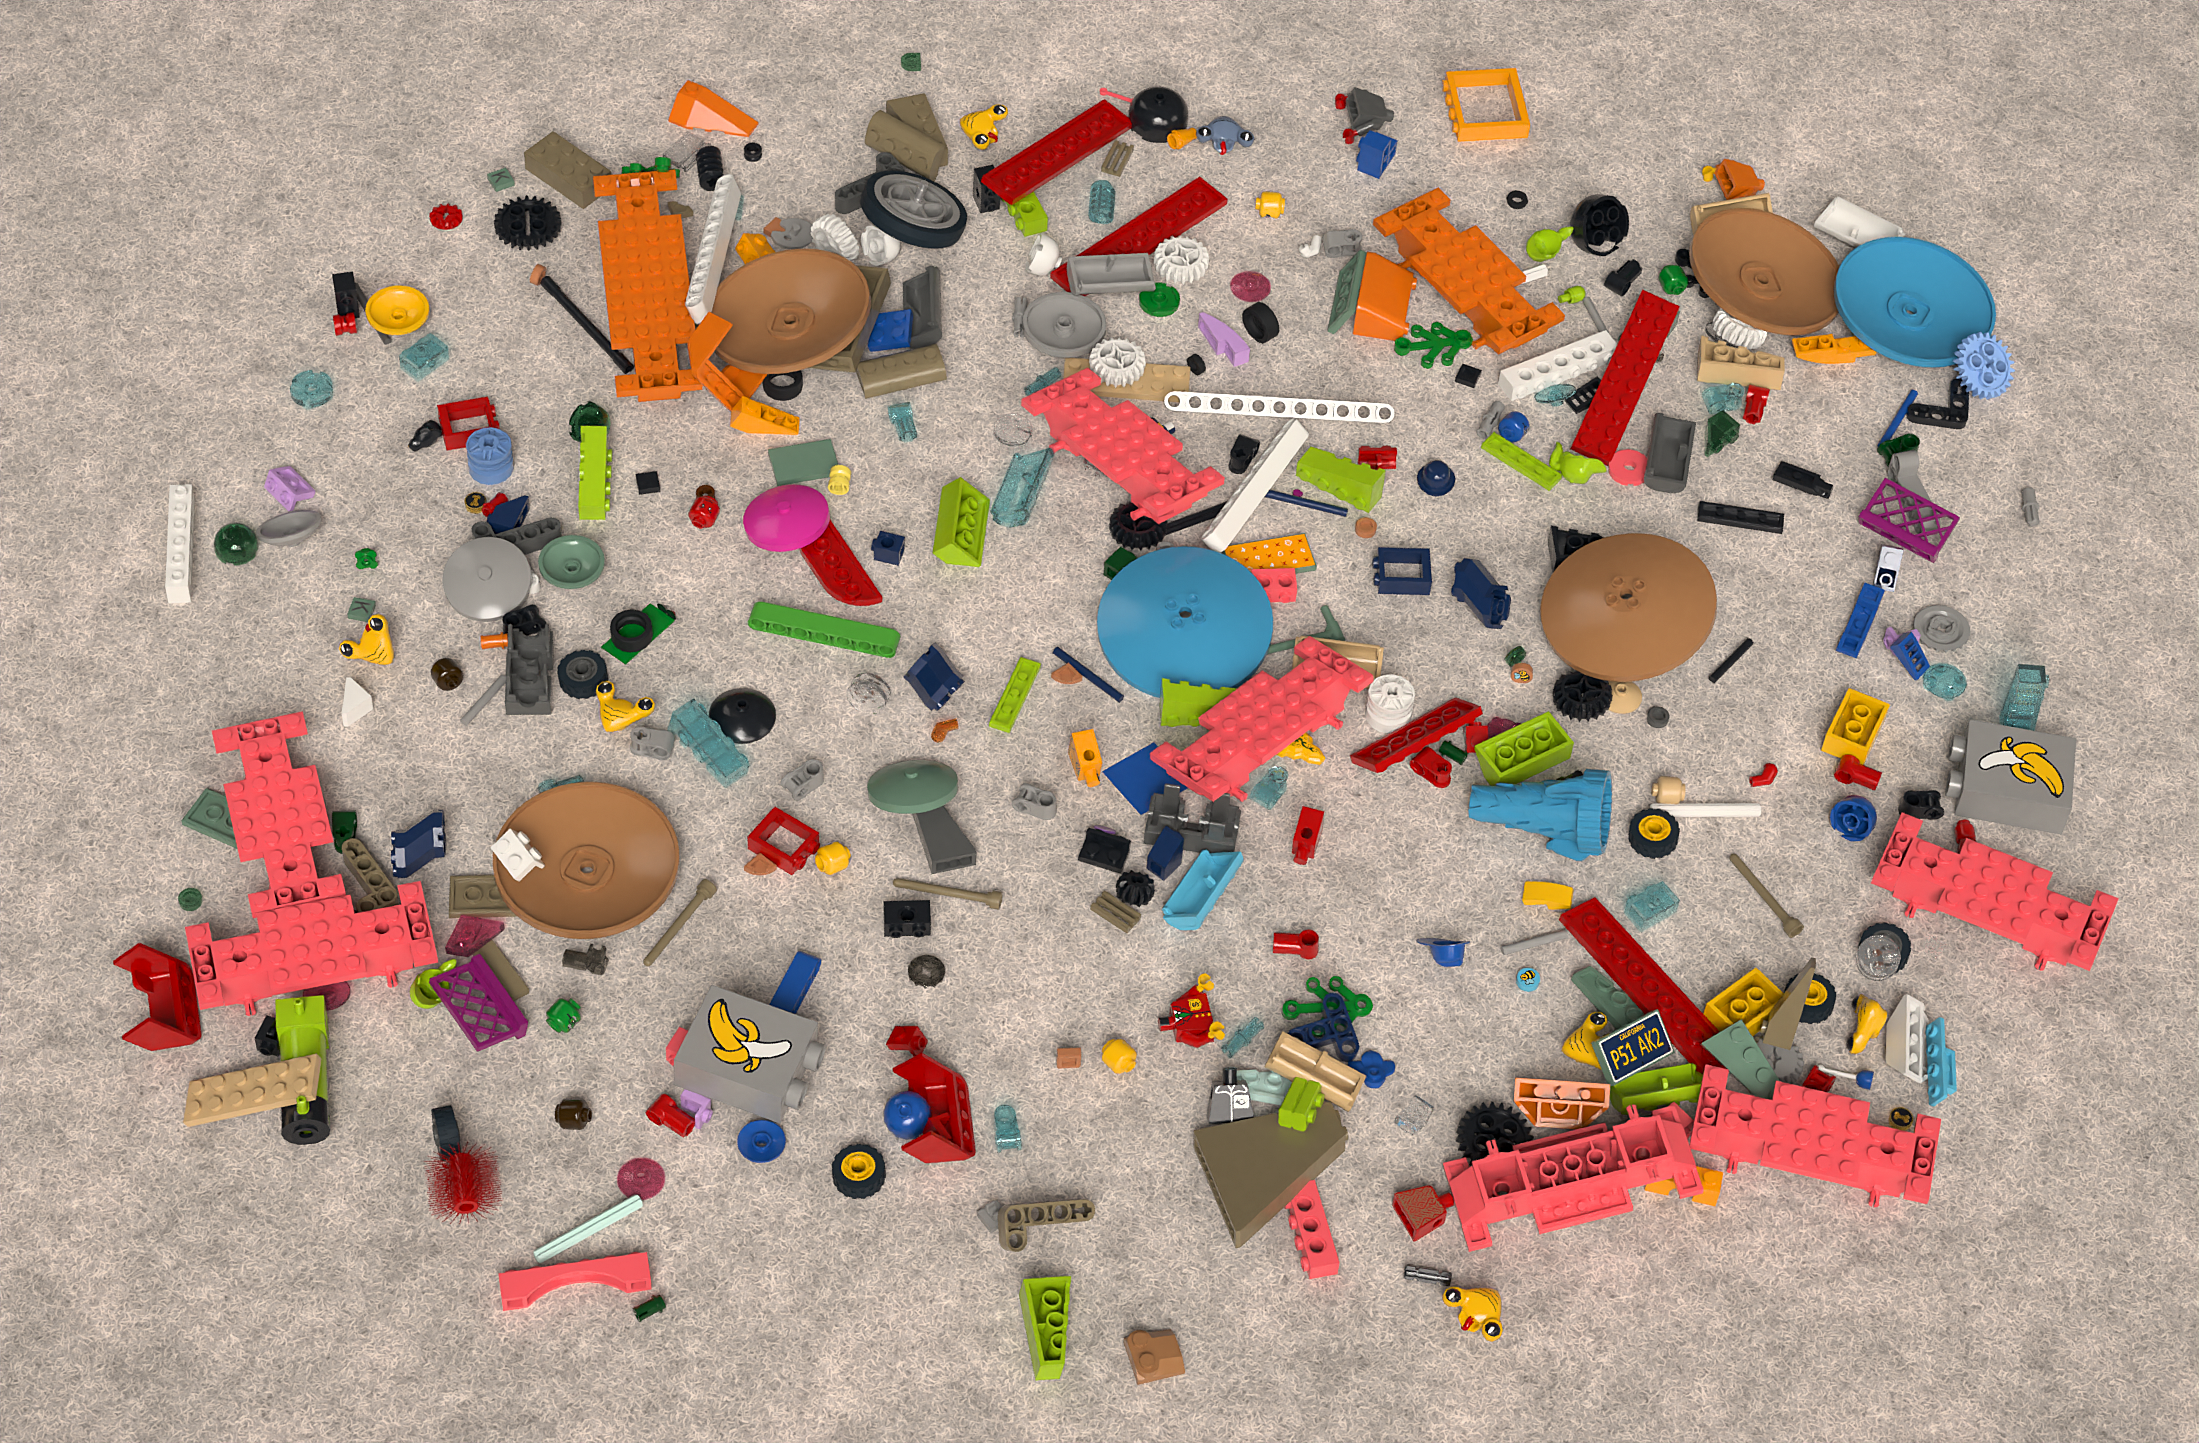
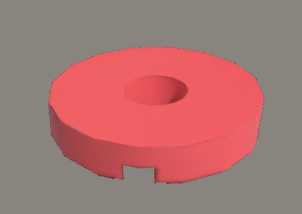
M1620 450L1614 454L1612 461L1609 462V474L1614 481L1621 485L1628 486V484H1633V486H1638L1644 483L1647 457L1635 450ZM1624 466H1632L1634 470H1627Z

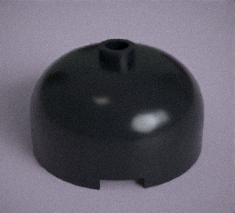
M1155 86L1142 90L1133 98L1129 107L1128 117L1132 123L1131 131L1136 132L1142 136L1143 140L1148 142H1168L1167 136L1173 130L1187 129L1188 107L1185 100L1176 91L1167 87Z
M1595 194L1584 198L1575 207L1570 220V226L1574 228L1571 236L1574 243L1582 251L1596 256H1607L1619 248L1615 245L1622 242L1623 237H1627L1629 215L1626 206L1622 205L1616 199L1617 197ZM1604 241L1615 242L1612 249L1603 252L1595 251L1588 246H1601Z

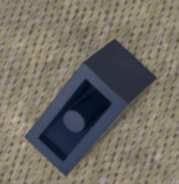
M524 495L495 507L493 513L488 515L486 521L491 526L494 534L522 526L530 510L529 496Z

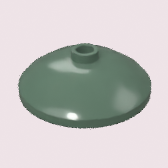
M578 535L562 536L550 541L541 550L538 559L539 571L543 578L550 584L564 589H577L590 585L600 577L605 565L604 554L600 546L593 540Z

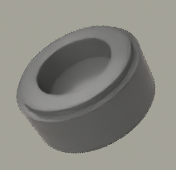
M1652 707L1648 711L1647 722L1650 726L1663 728L1669 722L1670 715L1665 708Z

